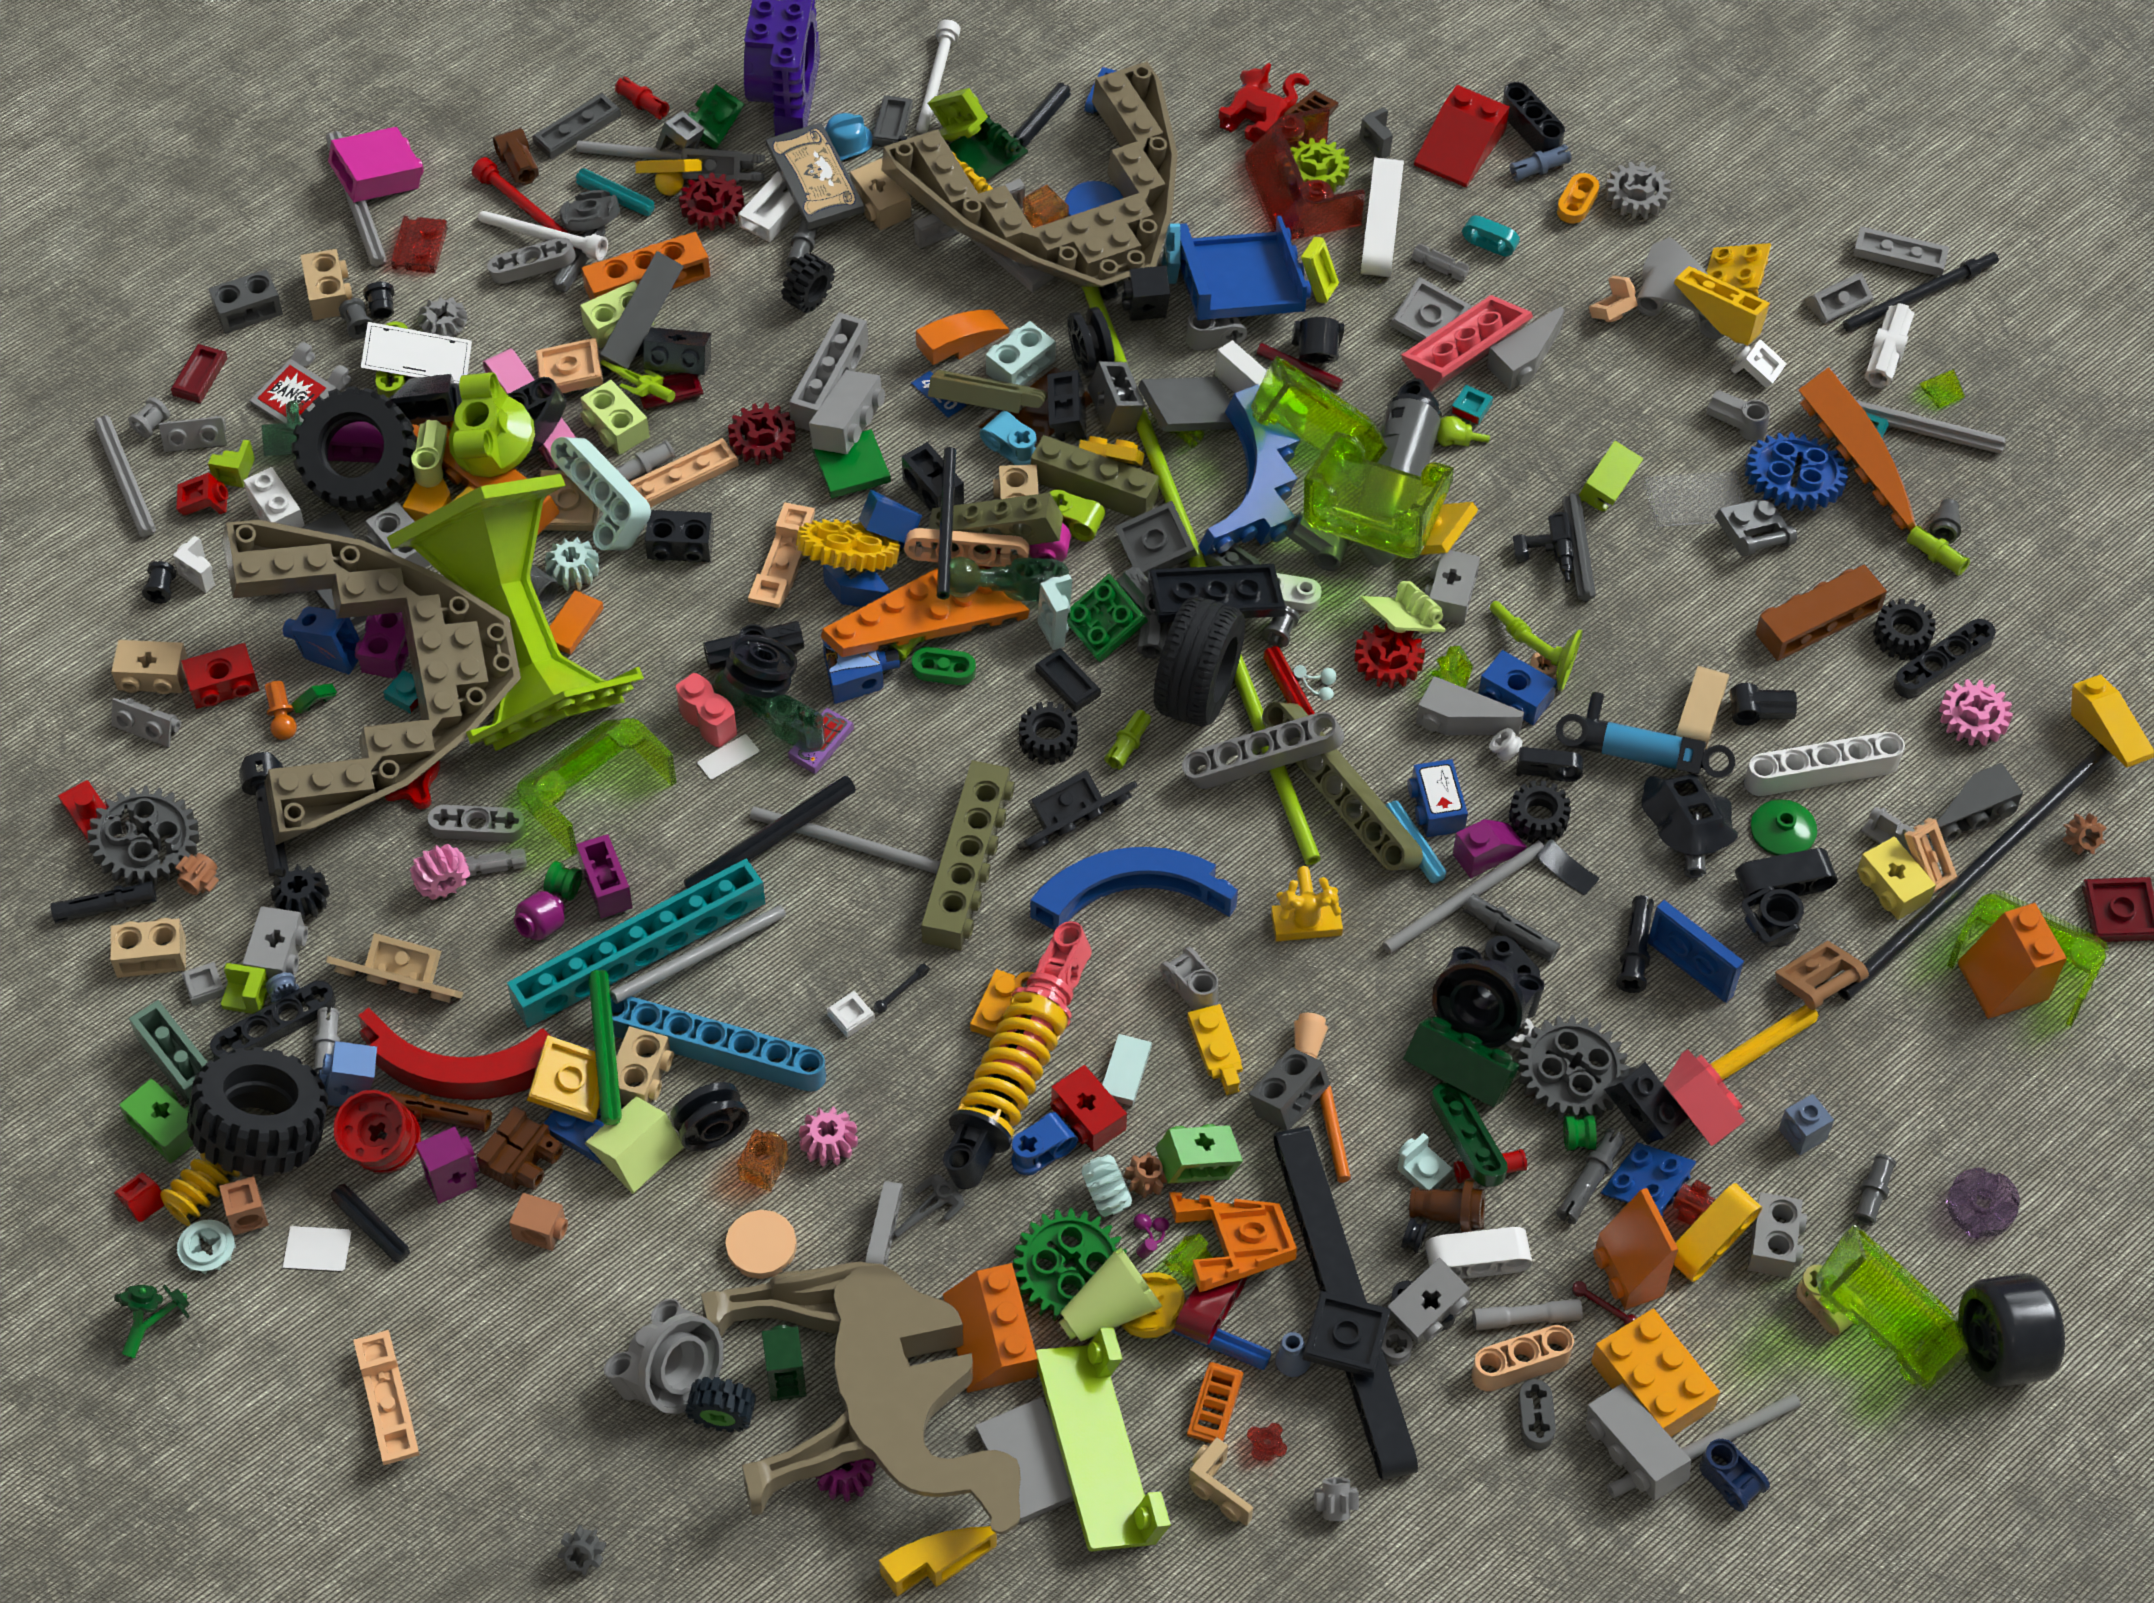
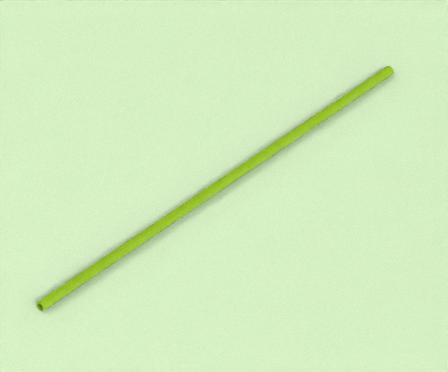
M1082 286L1089 307H1098L1105 317L1113 342L1115 362H1127L1099 288ZM1144 407L1136 428L1155 475L1159 476L1158 485L1165 503L1173 502L1197 553V556L1188 559L1190 567H1207ZM1241 655L1234 681L1252 728L1256 732L1266 729L1262 719L1263 708ZM1269 746L1261 748L1263 754L1268 751ZM1284 765L1269 770L1306 865H1314L1321 860L1286 767Z

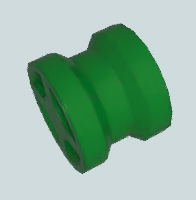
M554 861L545 876L544 891L550 894H561L562 898L568 901L573 900L581 885L582 870L575 867L568 869L565 868L563 863Z
M1593 1115L1585 1116L1583 1119H1575L1573 1116L1564 1117L1563 1137L1566 1151H1574L1577 1147H1584L1587 1150L1596 1149L1597 1132Z

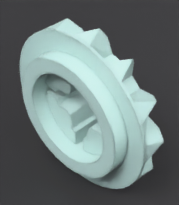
M201 1220L193 1223L183 1231L177 1243V1253L181 1263L187 1266L191 1272L193 1270L201 1271L205 1275L209 1270L217 1269L220 1271L221 1266L227 1260L231 1261L233 1249L236 1248L232 1231L224 1223L216 1220ZM201 1238L205 1242L207 1241L209 1245H212L213 1255L210 1256L205 1251H201Z

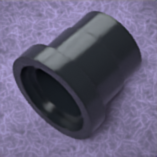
M383 281L374 282L363 289L364 298L368 301L373 318L385 319L394 314L392 298L395 292L392 284Z

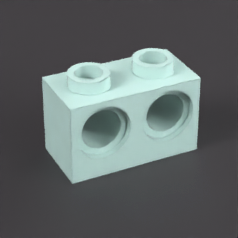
M1029 321L1021 328L1013 330L1009 337L999 345H994L989 349L986 354V374L993 380L1025 385L1055 361L1056 341Z

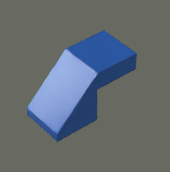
M823 565L824 584L843 605L864 607L890 593V589L876 572L868 570L850 579L841 567L835 569L833 566Z

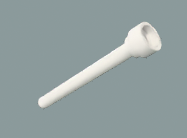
M952 20L940 21L936 30V38L939 45L916 127L920 135L928 131L933 111L927 103L938 94L950 46L956 43L959 38L961 28Z
M481 211L478 214V219L482 223L548 241L557 238H567L571 241L574 248L582 249V252L588 258L602 260L608 251V240L604 236L592 234L584 238L487 211Z

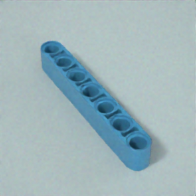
M632 996L617 1004L611 999L612 1013H622L619 1016H612L614 1037L624 1039L630 1026L667 1036L670 1051L677 1055L804 1091H816L823 1087L826 1082L825 1059L823 1054L815 1048ZM648 1021L654 1022L653 1024L648 1026L642 1025L643 1023ZM677 1031H686V1033L681 1035L674 1034ZM710 1040H718L715 1044L706 1043ZM743 1049L751 1050L748 1053H739V1051ZM776 1058L784 1059L783 1061L778 1063L771 1062L773 1059ZM809 1067L816 1068V1070L812 1072L804 1071V1069Z

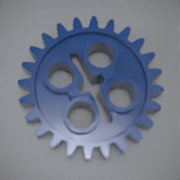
M1790 432L1789 437L1785 438L1781 433H1777L1776 439L1767 435L1765 442L1758 440L1756 447H1751L1745 464V476L1749 477L1748 484L1755 485L1754 492H1765L1763 499L1774 498L1775 506L1783 502L1786 503L1788 510L1791 509L1792 505H1797L1798 509L1803 511L1804 506L1808 505L1811 510L1815 511L1817 504L1826 508L1828 501L1835 503L1837 496H1842L1848 479V467L1843 466L1844 458H1837V450L1828 451V443L1821 446L1817 444L1818 438L1809 441L1806 434L1796 438L1794 433ZM1799 455L1802 457L1797 484L1796 487H1791L1795 461Z

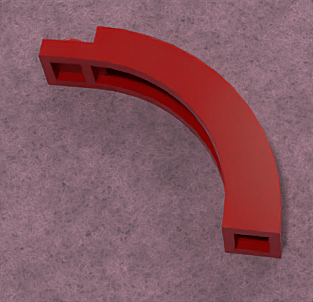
M369 1007L358 1015L362 1028L359 1033L367 1045L377 1047L376 1065L381 1070L414 1090L448 1099H491L515 1094L531 1088L547 1036H551L541 1028L528 1039L505 1050L475 1057H454L431 1053L408 1043L394 1033Z

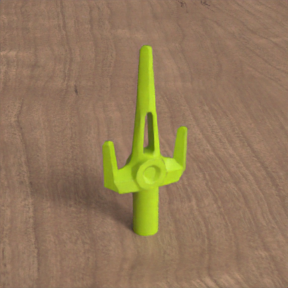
M605 360L600 362L603 366L636 385L637 387L634 388L621 383L620 387L637 396L644 397L651 393L669 403L675 398L674 391L662 386L664 378L650 370L644 371L648 375L641 376Z

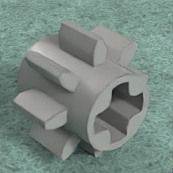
M1331 1477L1322 1481V1488H1314L1315 1510L1323 1511V1518L1329 1521H1345L1350 1519V1510H1359V1492H1357V1487L1350 1488V1480L1347 1478Z

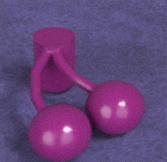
M1141 1213L1134 1217V1225L1139 1230H1146L1150 1238H1147L1136 1249V1253L1140 1258L1146 1259L1157 1249V1244L1163 1241L1165 1231L1169 1229L1170 1224L1163 1217H1158L1152 1222L1148 1215ZM1151 1226L1156 1231L1162 1232V1236L1157 1241L1154 1240L1149 1230Z

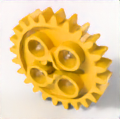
M822 519V523L812 520L811 524L804 523V526L799 527L796 539L797 550L802 551L803 556H810L812 561L821 560V565L827 564L835 569L844 567L846 571L855 568L859 572H862L863 569L875 572V568L879 570H885V567L892 568L893 564H897L900 551L899 541L867 531L861 522L852 524L850 520H847L845 523L834 519V522Z

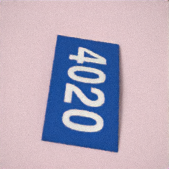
M931 371L911 382L947 418L967 406L965 403L928 397L930 377L933 375Z

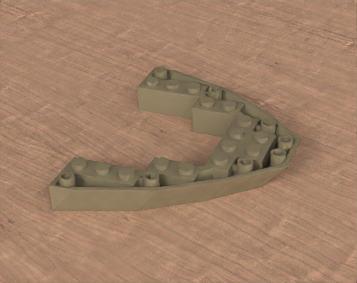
M1147 61L1097 77L1093 91V105L1121 146L1111 150L1107 174L1121 192L1123 199L1032 228L1006 185L977 193L938 129L884 146L881 171L947 226L1015 262L1083 287H1103L1129 278L1130 269L1156 267L1173 211L1178 153L1162 82Z
M264 520L226 522L222 539L233 598L331 589L337 619L402 612L421 720L363 727L359 738L362 759L268 769L265 788L275 845L408 786L467 738L466 732L476 729L521 679L509 617L444 576L359 539Z

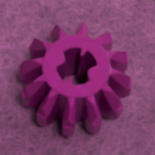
M870 1459L844 1463L830 1472L815 1477L819 1479L817 1482L818 1489L821 1492L829 1490V1498L832 1501L839 1494H843L844 1501L848 1503L851 1498L850 1493L853 1492L862 1498L864 1495L863 1486L872 1487L874 1483L871 1474L876 1471V1464Z

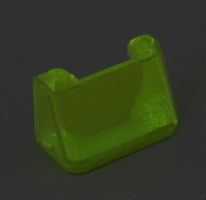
M1336 431L1304 478V518L1309 525L1317 530L1404 558H1417L1426 546L1451 487L1454 468L1436 462L1428 463L1423 468L1420 477L1366 460L1364 446L1359 439Z

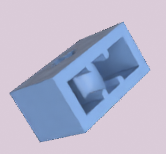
M339 1041L334 1042L331 1054L325 1053L322 1070H319L318 1074L328 1095L327 1105L340 1107L350 1096L361 1091L370 1090L375 1075L377 1047Z

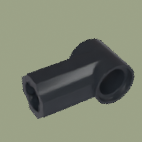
M1740 683L1730 689L1732 719L1735 724L1749 726L1756 724L1761 719H1795L1797 695L1794 690H1759L1757 685L1753 683Z

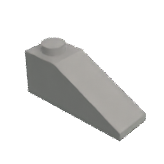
M1561 306L1490 347L1487 368L1509 390L1520 384H1527L1536 374L1561 331L1565 311Z
M1434 676L1418 705L1416 724L1423 726L1429 731H1436L1444 735H1496L1506 728H1511L1515 735H1519L1524 712Z

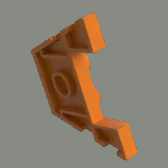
M1169 1192L1168 1204L1175 1223L1212 1220L1225 1256L1193 1260L1192 1272L1199 1292L1207 1291L1296 1260L1297 1247L1280 1203L1234 1199V1204L1215 1202L1214 1197L1208 1195H1200L1199 1200L1182 1198L1183 1193Z

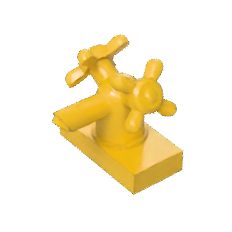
M1306 866L1299 867L1297 870L1298 881L1291 880L1288 890L1278 892L1276 897L1280 900V905L1271 907L1275 942L1342 936L1343 925L1341 908L1338 902V889L1329 886L1328 880L1322 877L1319 879V883L1323 892L1315 894L1309 868ZM1298 884H1299L1300 896H1298V895L1295 894L1296 889H1297V887H1298Z

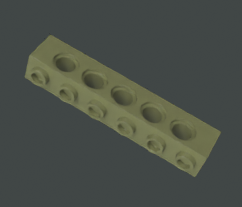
M971 760L921 924L922 943L961 951L964 940L971 939L974 928V920L971 919L973 911H979L982 902L983 892L979 891L981 883L987 884L990 875L991 864H988V859L990 855H996L999 836H996L998 828L1003 829L1007 816V809H1004L1005 802H1011L1014 794L1015 782L1010 781V768ZM966 854H974V856H971V857L964 856V855H966ZM960 881L967 882L966 884H957ZM950 909L959 910L957 912H948Z

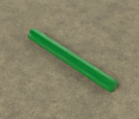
M593 970L589 976V989L601 1120L604 1125H617L622 1118L609 975L605 970Z

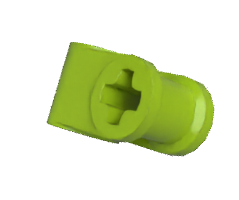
M1064 490L1050 491L1063 515L1062 523L1069 528L1071 536L1084 542L1092 541L1106 514L1103 506L1094 500L1084 499L1069 494Z

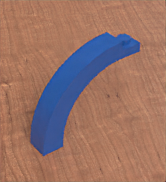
M1156 847L1114 849L1082 859L1053 876L1031 898L1030 917L1055 931L1059 925L1068 922L1079 910L1093 901L1112 893L1138 888L1165 889L1197 899L1230 917L1237 907L1238 889L1234 888L1230 882L1224 879L1215 878L1216 864L1198 856Z

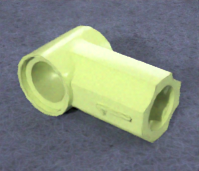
M426 420L425 423L420 424L416 449L411 456L415 480L422 487H434L443 479L442 464L448 429L446 425L439 423L438 420Z

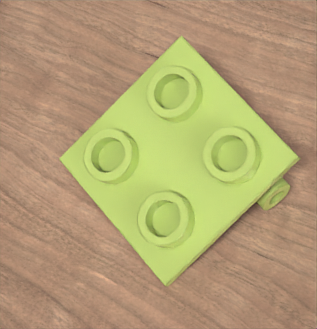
M1402 581L1398 584V592L1395 598L1360 597L1370 607V611L1380 616L1388 623V628L1395 632L1405 633L1408 630L1430 634L1431 631L1445 632L1446 630L1439 624L1443 618L1442 608L1411 581Z

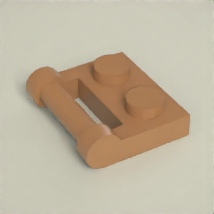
M1830 941L1824 942L1775 971L1777 983L1803 999L1806 1006L1811 1010L1822 1006L1823 1000L1853 982L1860 983L1869 976L1866 966L1860 960ZM1845 970V972L1841 973L1840 975L1836 976L1835 978L1831 979L1830 981L1826 982L1820 987L1814 988L1815 986L1819 985L1820 983L1824 982L1830 977L1836 975L1840 971Z

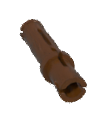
M396 1091L389 1093L416 1116L418 1122L424 1123L426 1120L483 1132H488L492 1123V1112L488 1109L483 1110L433 1100L429 1095L425 1094L417 1097L397 1093Z

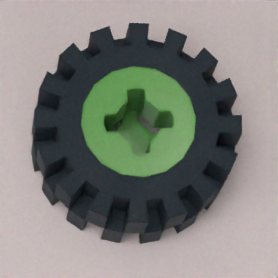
M703 1377L702 1380L698 1378L691 1385L685 1413L689 1419H694V1423H703L705 1428L715 1427V1431L722 1432V1429H726L727 1432H734V1429L741 1432L743 1429L749 1428L756 1395L752 1393L749 1387L743 1388L744 1385L739 1382L733 1384L730 1379L721 1381L720 1377H714L713 1380L709 1377Z

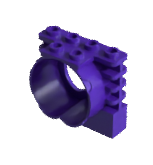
M752 0L744 39L745 97L751 102L774 104L775 136L808 126L820 60L819 32H817V13L815 8L816 0Z

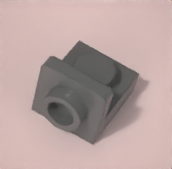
M1385 107L1368 113L1361 120L1359 139L1378 158L1390 156L1393 139L1391 131L1386 127L1388 110Z

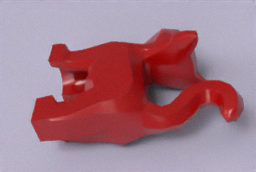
M1270 63L1266 64L1262 69L1243 70L1240 74L1242 86L1235 92L1231 105L1219 109L1220 128L1232 133L1247 118L1255 123L1254 125L1247 126L1244 130L1245 139L1255 144L1262 139L1268 141L1277 130L1278 125L1282 123L1284 113L1297 102L1298 94L1294 85L1308 86L1310 80L1302 73L1289 75L1283 81L1282 89L1286 98H1282L1266 92L1271 88L1269 83Z

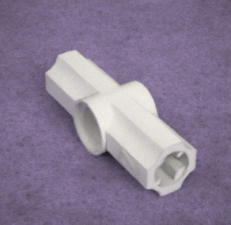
M1898 303L1897 305L1889 306L1882 328H1879L1871 350L1872 357L1865 374V379L1873 387L1882 388L1883 386H1890L1897 363H1900L1908 341L1907 334L1914 316V312L1905 304Z

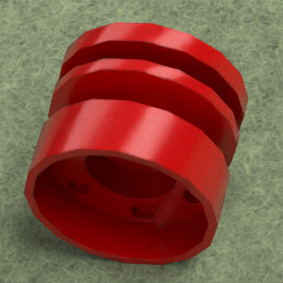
M365 1090L350 1096L339 1107L334 1119V1137L339 1149L364 1169L377 1174L393 1173L406 1167L416 1156V1143L421 1142V1128L416 1116L393 1096L379 1090ZM380 1132L387 1133L384 1140L377 1137Z

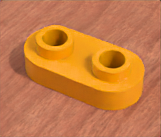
M1579 173L1571 178L1558 201L1557 215L1562 221L1575 224L1585 219L1598 196L1599 181L1596 177L1588 173Z

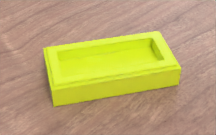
M1314 237L1302 254L1301 259L1316 302L1326 303L1338 286L1339 281L1324 238Z

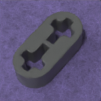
M1528 1380L1520 1388L1518 1396L1521 1437L1527 1447L1533 1450H1543L1553 1442L1556 1430L1552 1391L1548 1384L1542 1380ZM1530 1392H1537V1396L1541 1398L1538 1409H1534L1533 1400L1529 1398ZM1535 1420H1540V1429L1544 1431L1542 1438H1538L1536 1433L1533 1432Z

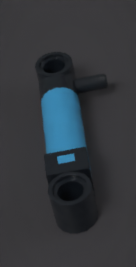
M1599 692L1591 693L1586 717L1568 714L1563 716L1556 725L1558 739L1568 747L1692 774L1695 773L1697 775H1700V770L1703 768L1709 776L1716 779L1728 777L1736 766L1734 754L1726 746L1714 745L1705 749V741L1599 720L1604 700V694ZM1577 722L1581 725L1582 733L1578 739L1569 740L1565 737L1564 728L1568 723ZM1715 753H1723L1729 759L1727 768L1722 771H1715L1710 767L1709 760Z

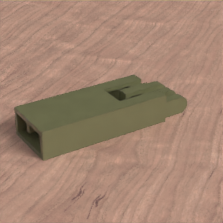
M937 370L930 377L928 397L1019 413L1025 406L1039 408L1048 398V394L1044 390L943 370Z

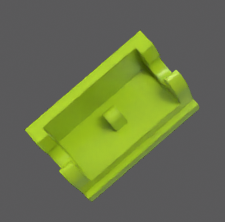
M1614 441L1578 495L1581 497V502L1585 501L1594 508L1605 512L1608 508L1606 503L1610 505L1615 503L1644 458Z

